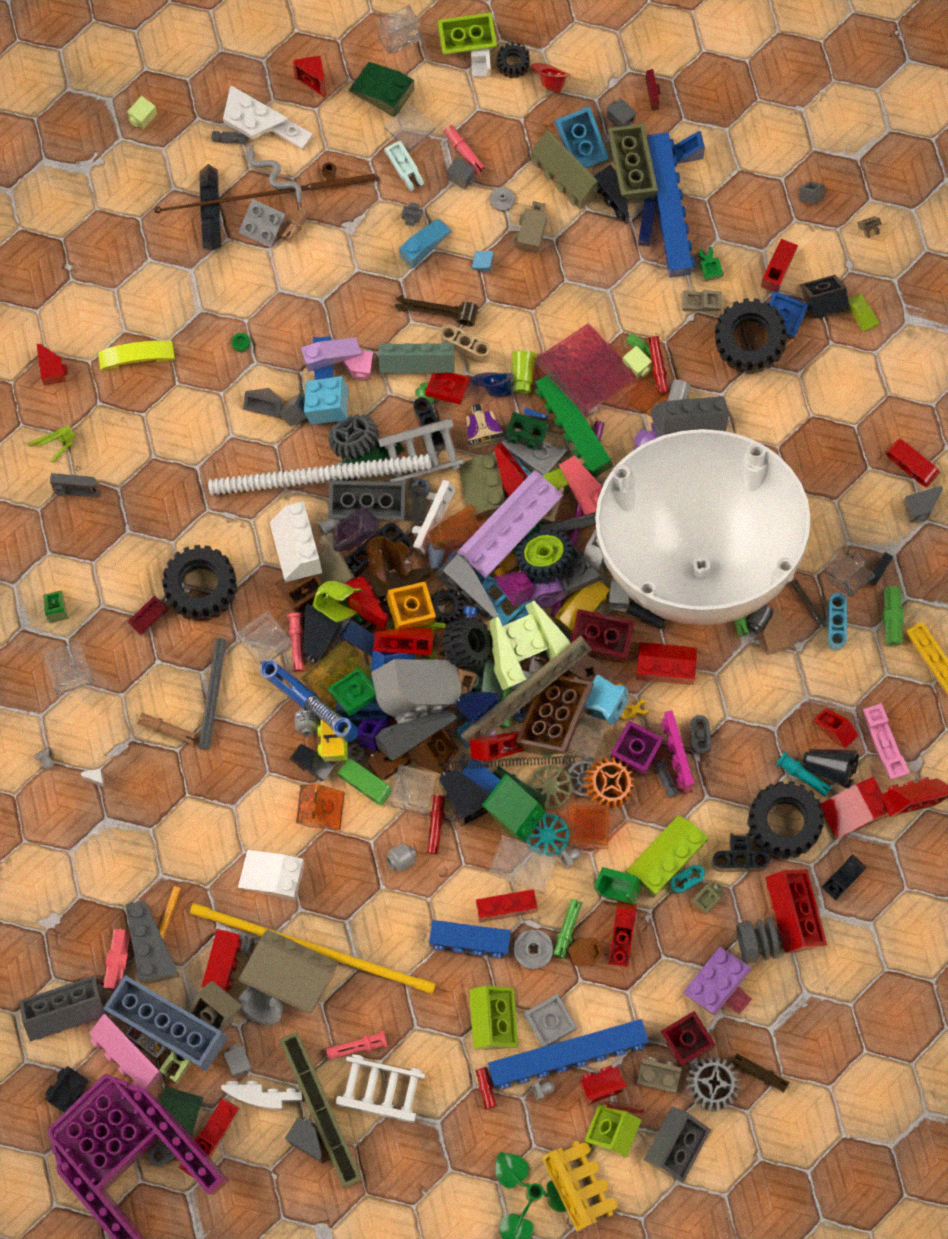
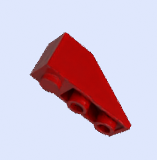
M784 239L780 240L763 276L762 288L772 292H779L798 248L797 244Z
M364 576L345 582L344 584L354 589H362V592H353L345 598L349 608L357 611V614L383 631H386L389 619L387 613L380 608L379 598L377 596L374 597L371 583L366 582Z
M617 901L609 964L626 967L629 965L637 903L631 905Z

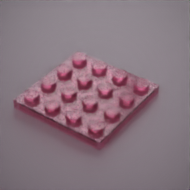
M589 323L538 356L535 360V363L584 415L637 379L632 369L624 364L622 357Z

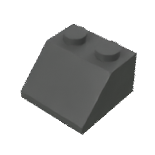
M297 1117L285 1137L286 1141L322 1163L323 1155L314 1123L306 1117H303V1119Z

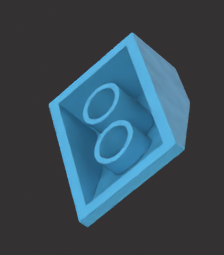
M584 107L553 120L562 145L585 168L609 159L590 107Z

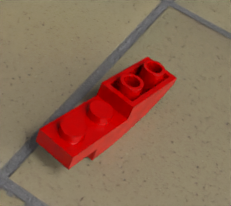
M225 1098L220 1100L202 1132L195 1139L210 1158L240 1110L239 1107ZM181 1163L178 1168L193 1177Z

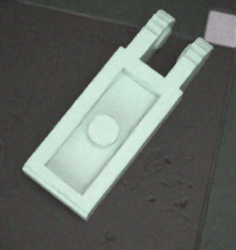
M401 141L384 148L389 160L410 191L414 190V185L409 179L412 175H414L420 186L424 185L417 166Z

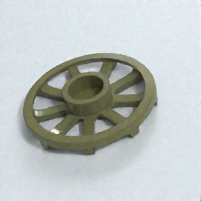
M546 765L535 771L529 784L530 795L546 809H555L564 805L569 800L573 789L569 774L561 767L555 765ZM550 769L559 770L554 779L551 778ZM547 770L548 779L545 780L539 773ZM561 773L567 777V780L557 782ZM538 777L543 782V785H533L535 778ZM569 783V792L560 789L559 786ZM533 788H542L543 791L535 797ZM560 792L567 795V797L560 802L556 793ZM547 794L545 804L538 801L540 797ZM551 795L554 796L557 805L549 806Z

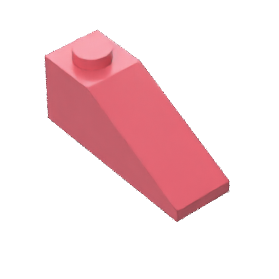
M575 456L559 464L584 515L596 512L602 486Z

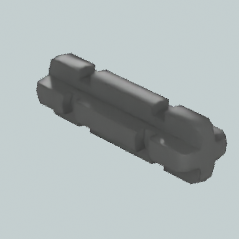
M212 131L211 136L213 142H220L221 140L225 143L239 142V144H246L248 140L246 135L242 133L237 134V132L222 131L220 133V131Z
M663 760L656 762L654 768L656 772H659L658 777L663 788L667 789L665 791L669 798L676 796L678 790L676 786H673L674 781L669 770H666L665 762Z

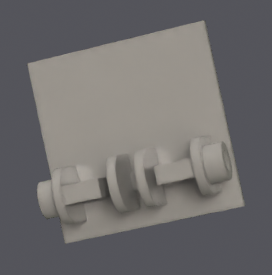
M252 199L238 233L271 248L280 226H283L286 221L284 218L285 213Z

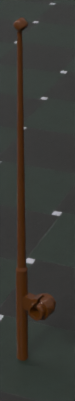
M327 162L322 166V175L326 178V181L309 183L300 187L302 191H312L376 181L375 174L336 179V166L331 162ZM278 189L162 209L156 206L154 212L160 214L161 211L292 193L296 189Z

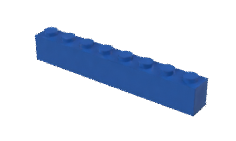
M669 132L647 135L658 189L655 198L669 278L691 275L692 268H695L694 257H690L689 252L692 251L691 240H687V234H689L688 223H684L686 210L685 206L681 205V200H683L682 189L678 188L680 175L679 172L675 171L677 158L672 153L674 141L670 139Z
M642 1019L488 1062V1067L494 1088L499 1087V1090L511 1087V1083L518 1082V1084L530 1082L529 1078L537 1076L538 1079L548 1077L549 1073L557 1071V1074L568 1071V1067L576 1065V1068L588 1065V1061L595 1060L597 1063L607 1060L606 1056L614 1054L615 1057L625 1055L626 1051L633 1049L634 1052L643 1050L645 1045H648V1038Z

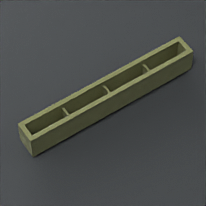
M298 1031L279 1039L344 1190L363 1182Z

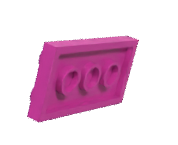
M669 710L664 713L661 729L663 734H667L666 746L668 752L673 754V759L671 760L673 769L678 771V787L683 789L684 794L692 792L694 781L673 710Z

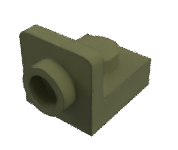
M710 881L692 901L707 914L724 897L725 893L718 883Z

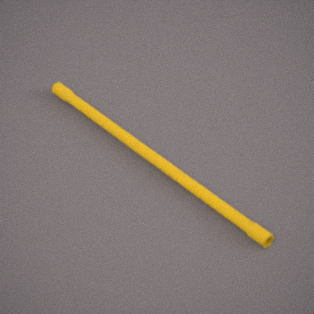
M196 903L192 904L190 910L192 915L210 919L261 937L266 929H268ZM268 929L339 963L414 987L429 994L434 992L436 986L434 982L416 978Z

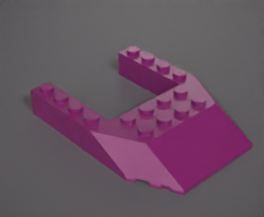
M104 1074L47 1129L49 1139L52 1142L51 1148L55 1155L58 1175L112 1239H146L106 1192V1189L159 1138L207 1194L215 1195L229 1181L182 1124L152 1094L144 1088L108 1074Z

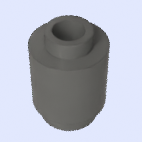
M765 604L753 612L747 621L749 629L756 633H759V631L763 632L772 617L773 609Z

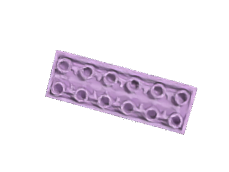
M536 470L533 471L457 553L466 557L469 561L468 563L486 579L564 495Z

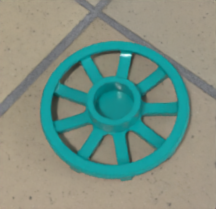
M546 813L542 818L544 828L541 829L536 825L534 828L539 831V834H530L526 838V842L531 851L536 855L554 857L567 847L569 829L564 820L559 816ZM545 817L554 818L550 827L547 826ZM558 820L564 827L554 830L553 827ZM565 830L566 839L557 837L556 834ZM529 838H540V840L532 846ZM554 840L564 842L560 850L555 845ZM541 843L545 844L544 853L535 850ZM548 844L553 846L556 851L555 853L547 854Z

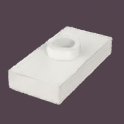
M288 120L286 125L280 124L275 126L272 131L275 135L301 150H304L313 137L312 133Z

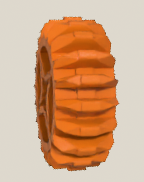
M604 757L602 761L597 759L595 761L596 764L592 763L590 769H587L585 772L588 776L583 778L588 783L583 786L584 789H589L586 796H593L590 802L597 800V807L603 804L604 809H608L610 805L612 810L616 806L622 807L623 802H629L628 797L633 796L631 790H634L636 787L631 783L636 778H630L629 775L633 771L627 772L628 765L622 766V761L615 762V757L610 758V760ZM601 769H611L616 773L611 775L603 772ZM596 776L598 777L597 779H598L599 782H600V788H599V789L597 788V785H596ZM620 777H621L622 783H623V789H622V790H621L622 787L619 785V782H618ZM614 778L611 786L605 788L607 786V782ZM610 792L612 795L615 794L617 797H606L603 795V793Z

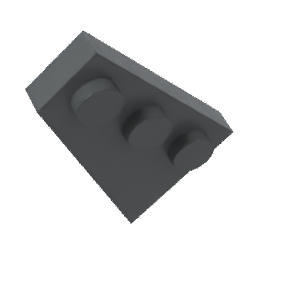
M572 542L575 561L572 564V569H568L569 573L567 575L562 573L563 578H561L567 594L603 580Z

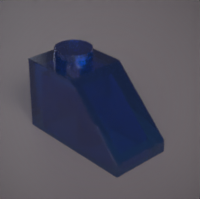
M468 692L466 695L462 694L456 700L455 707L472 726L500 701V695L497 692Z

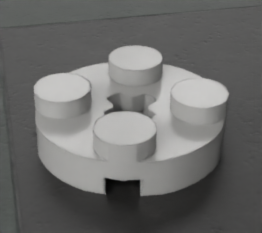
M528 930L517 937L514 944V955L522 967L538 970L545 967L552 958V941L546 933L540 930ZM530 945H531L532 947H534L535 945H537V946H538V948H537L538 953H537V954H535V953L530 954V953H529L530 949H529L528 947H529Z

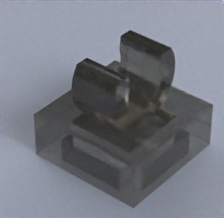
M872 216L857 222L859 229L864 230V235L867 238H870L869 232L871 229H874L875 234H880V230L877 227L882 225L879 217Z

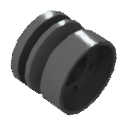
M770 917L765 918L764 925L761 919H757L756 929L753 928L750 921L737 923L738 944L745 964L758 962L760 952L765 960H769V951L773 959L779 958V937Z

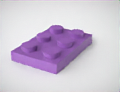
M719 947L683 993L715 1016L749 974L751 968Z

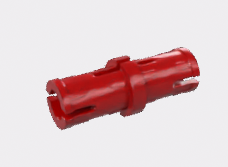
M483 1067L475 1070L479 1084L478 1091L481 1092L484 1109L497 1107L493 1093L494 1086L491 1084L488 1068Z

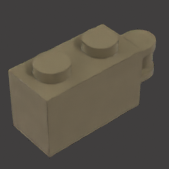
M533 201L531 209L526 208L525 213L520 215L519 225H521L520 231H516L514 239L517 242V249L539 253L547 223V213L544 212L546 203Z

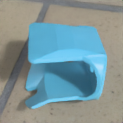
M597 675L584 707L589 709L586 716L607 720L609 725H613L618 721L629 699L628 689L622 685L615 686L600 675Z

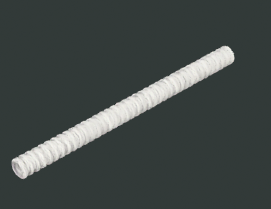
M420 454L419 457L417 455H414V457L408 456V458L403 456L402 459L399 457L396 459L391 458L390 460L385 458V461L379 459V461L373 460V462H370L368 460L367 463L361 461V463L355 462L353 464L351 462L349 465L344 463L342 466L341 464H338V466L332 465V467L326 465L325 468L323 466H320V468L314 467V469L309 467L307 470L303 468L302 470L297 469V471L291 469L290 472L288 470H285V472L279 471V473L274 471L273 474L271 472L267 474L262 473L261 475L257 473L256 476L250 474V476L244 475L242 477L240 475L238 478L233 476L232 478L227 477L224 479L223 477L221 480L215 478V480L209 479L208 489L211 496H214V494L220 495V493L224 495L226 492L231 494L233 491L234 493L238 491L243 492L244 490L249 492L250 489L255 491V489L261 490V488L266 490L268 487L269 489L273 487L278 488L279 486L284 488L285 485L287 487H290V485L296 486V484L301 486L302 483L307 485L308 483L313 484L316 482L318 484L319 481L325 483V481H337V479L342 481L343 479L348 480L351 478L353 480L355 477L360 479L362 476L363 478H366V476L370 478L372 475L377 477L379 474L384 476V474L390 475V473L395 475L397 472L398 474H401V472L407 473V471L413 473L414 470L416 472H419V470L425 471V469L430 471L432 468L431 457L429 454H426V456Z

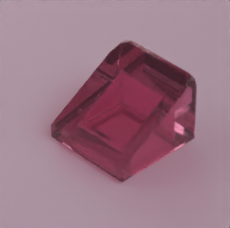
M738 986L725 1003L740 1015L752 999Z

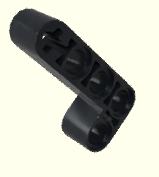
M388 523L344 559L349 569L352 570L351 573L354 578L351 580L355 579L369 567L368 558L365 561L358 560L360 555L367 556L366 544L374 537L384 536L390 541L402 542L408 545L411 553L406 555L408 558L413 551L410 538L395 523ZM389 531L396 532V535L393 537H389L386 534Z

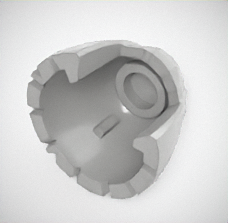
M251 986L245 989L238 999V1002L242 1005L240 1011L246 1014L248 1019L256 1021V1023L273 1025L282 1016L284 1009L283 1001Z

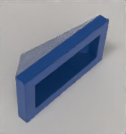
M701 131L674 145L673 155H676L677 164L703 159L705 146Z

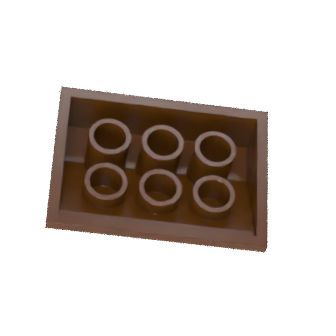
M565 676L558 677L533 698L516 742L527 752L541 755L566 754L594 683Z

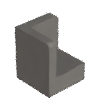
M298 394L283 403L279 414L289 426H293L307 418L304 413L305 398Z

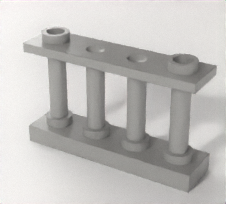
M452 418L378 439L380 447L385 446V449L388 450L390 459H396V442L403 441L406 444L409 456L414 457L416 455L413 444L414 437L421 436L422 439L424 438L427 452L431 457L432 468L430 471L425 469V471L419 470V472H416L414 470L413 473L402 474V472L398 474L397 472L395 477L390 478V482H406L408 478L450 467V470L461 467L464 460L463 458L457 459L449 432L451 431L450 427L454 426ZM440 431L442 433L449 462L438 463L431 438L433 436L432 432Z

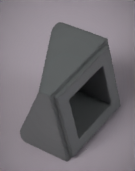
M809 181L799 188L800 201L817 204L825 197V185Z

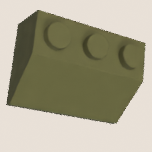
M495 454L478 456L461 464L460 473L468 520L490 517L505 502Z

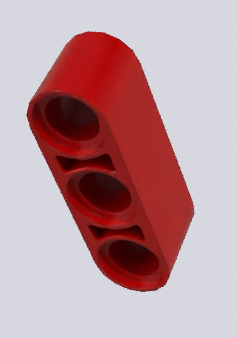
M898 438L886 451V456L923 487L927 488L940 474L935 465L902 439Z

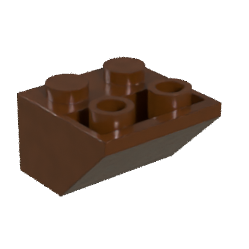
M317 574L285 582L284 578L275 583L294 613L304 610L307 604L312 605L319 586L323 584Z

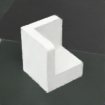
M489 49L471 51L472 77H491Z

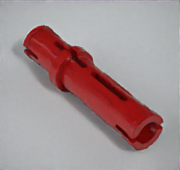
M659 336L649 337L647 340L654 372L652 376L655 377L657 394L669 392L666 380L667 371L663 363Z
M433 795L432 811L429 813L431 820L426 851L428 854H439L442 820L445 818V813L443 812L446 796Z

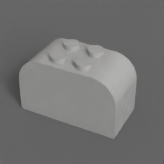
M393 659L371 672L378 704L390 716L404 717V719L420 718L441 712L446 707L456 703L461 696L458 670L455 664L452 665L450 663V660Z

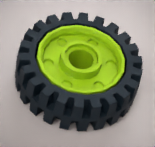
M547 528L546 532L543 529H539L538 534L536 531H533L532 536L529 534L525 536L526 540L522 539L521 545L517 547L516 556L521 572H524L530 581L533 582L535 580L536 583H540L541 580H543V583H548L549 579H551V582H555L556 577L560 580L563 578L562 573L567 575L569 573L568 569H572V564L575 561L571 541L568 536H565L563 532L559 533L556 529L553 532L550 528Z

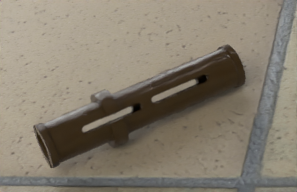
M739 1053L735 1054L731 1062L736 1067L763 1081L764 1085L767 1086L769 1084L782 1093L785 1092L790 1083L775 1075L774 1071L766 1070Z

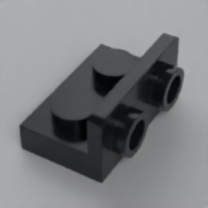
M69 1066L60 1070L56 1077L58 1079L54 1086L51 1085L45 1093V1100L64 1113L77 1101L89 1083L87 1078Z

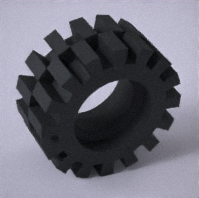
M511 42V46L506 43L505 48L502 46L500 51H498L497 67L500 73L504 72V76L509 74V78H512L513 75L519 78V74L523 76L524 71H528L530 55L524 45L520 47L521 43L517 42V46L514 45V42ZM511 55H516L520 58V63L510 65L506 59Z
M442 588L441 591L437 590L434 595L432 594L431 602L436 615L435 621L447 625V623L459 620L463 611V600H461L460 594L458 595L455 590L451 591L450 588L448 590ZM444 600L452 602L453 610L449 613H442L438 608L440 602Z

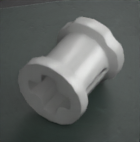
M327 519L323 522H318L323 535H328L337 529H342L338 519Z

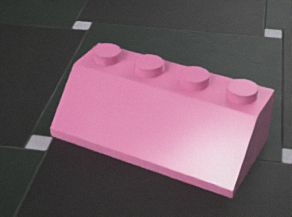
M105 1014L99 1019L89 1033L93 1037L90 1041L98 1049L101 1046L105 1049L106 1053L104 1055L111 1063L116 1061L120 1065L118 1070L125 1078L129 1075L134 1080L131 1084L149 1091L163 1075Z

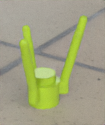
M67 425L53 433L29 442L28 446L39 443L38 446L41 447L55 439H58L61 444L65 443L60 451L51 459V462L54 463L69 446L74 444L72 440L76 437Z

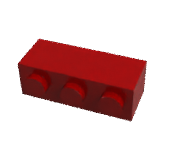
M534 889L476 899L479 923L537 913L538 910Z
M220 929L216 930L202 988L213 981L226 993L227 990H231L233 984L231 975L232 971L237 969L238 960L236 956L237 952L241 950L243 941L240 934Z

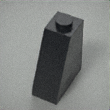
M309 604L305 608L303 654L307 662L316 665V663L322 665L343 625L342 621H333Z

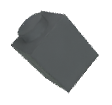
M620 98L617 102L613 101L609 105L607 118L617 127L629 126L636 120V111Z
M458 157L455 158L446 171L447 179L463 189H466L468 185L471 186L476 179L475 168Z

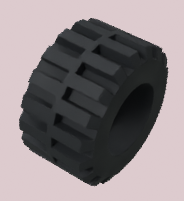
M468 617L451 622L445 627L446 631L442 635L444 637L442 639V644H444L443 651L446 652L445 656L447 659H450L452 665L455 664V667L465 669L484 664V662L488 661V657L491 656L493 646L490 630L487 629L488 626L483 624L481 619Z

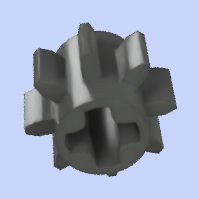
M410 202L409 206H404L401 219L405 220V225L414 226L416 222L420 223L423 209H419V204Z

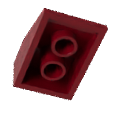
M578 609L571 643L582 636L592 649L589 652L590 654L625 664L634 621Z

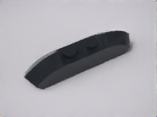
M207 164L200 170L199 175L200 202L220 199L218 169ZM220 203L201 206L202 242L205 249L214 250L222 247Z

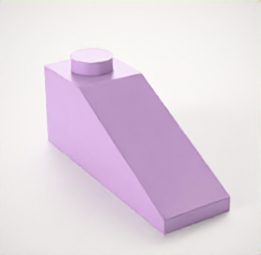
M356 337L322 341L301 347L308 372L362 355Z

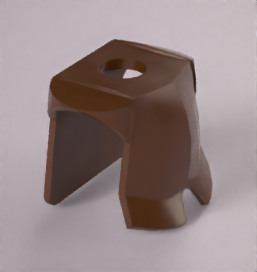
M384 536L374 537L367 542L366 551L370 572L376 575L382 582L387 583L386 573L393 569L404 576H407L411 571L413 562L406 557L411 551L404 543L390 541Z

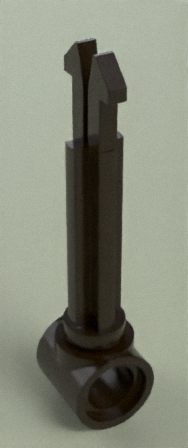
M404 295L396 298V301L404 303L395 304L399 312L405 309L453 317L463 326H475L479 307L474 303L462 302L459 306H449L406 299Z

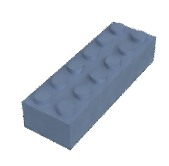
M126 975L103 1008L112 1017L207 1072L228 1038L220 1030Z

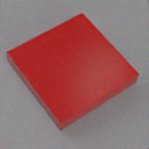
M432 373L425 396L461 405L470 383V377L455 373Z

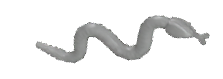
M247 145L249 150L246 157L249 164L255 168L273 167L274 170L268 180L271 187L282 190L287 188L296 189L297 202L300 203L302 197L300 185L294 181L277 182L276 178L281 172L280 164L274 160L254 161L255 153L252 150L254 145Z

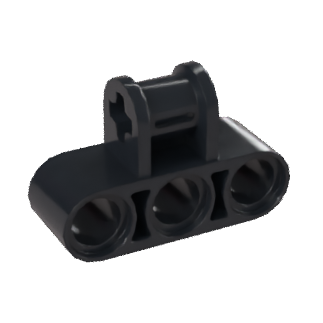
M730 833V851L716 852L711 862L713 869L718 872H760L767 868L770 858L765 851H751L750 833H746V835ZM742 857L746 864L738 865L735 859ZM762 857L765 860V864L758 865L755 862V858ZM716 858H724L726 864L722 866L718 865L716 863Z

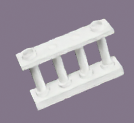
M352 1055V1057L346 1058V1062L352 1064L345 1094L342 1097L337 1096L336 1106L415 1124L416 1113H413L411 1108L418 1079L425 1081V1074H422V1070L410 1068L409 1071L363 1060L364 1057L359 1055ZM360 1066L371 1068L365 1098H362V1101L354 1100L355 1096H353ZM379 1070L391 1073L385 1100L381 1106L373 1104L374 1101L372 1100ZM398 1075L410 1077L404 1107H401V1110L394 1109V1105H392Z

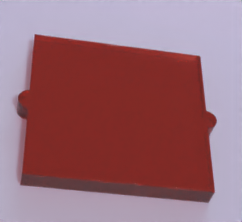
M613 1101L605 1102L607 1108L639 1114L644 1113L642 1106Z

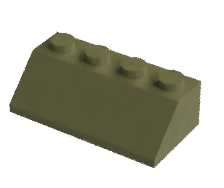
M644 124L608 128L621 197L635 202L655 200L658 189Z
M547 130L531 151V162L536 168H540L543 171L544 176L549 181L552 180L556 184L555 186L560 193L567 195L569 202L573 206L581 209L597 196L598 181Z

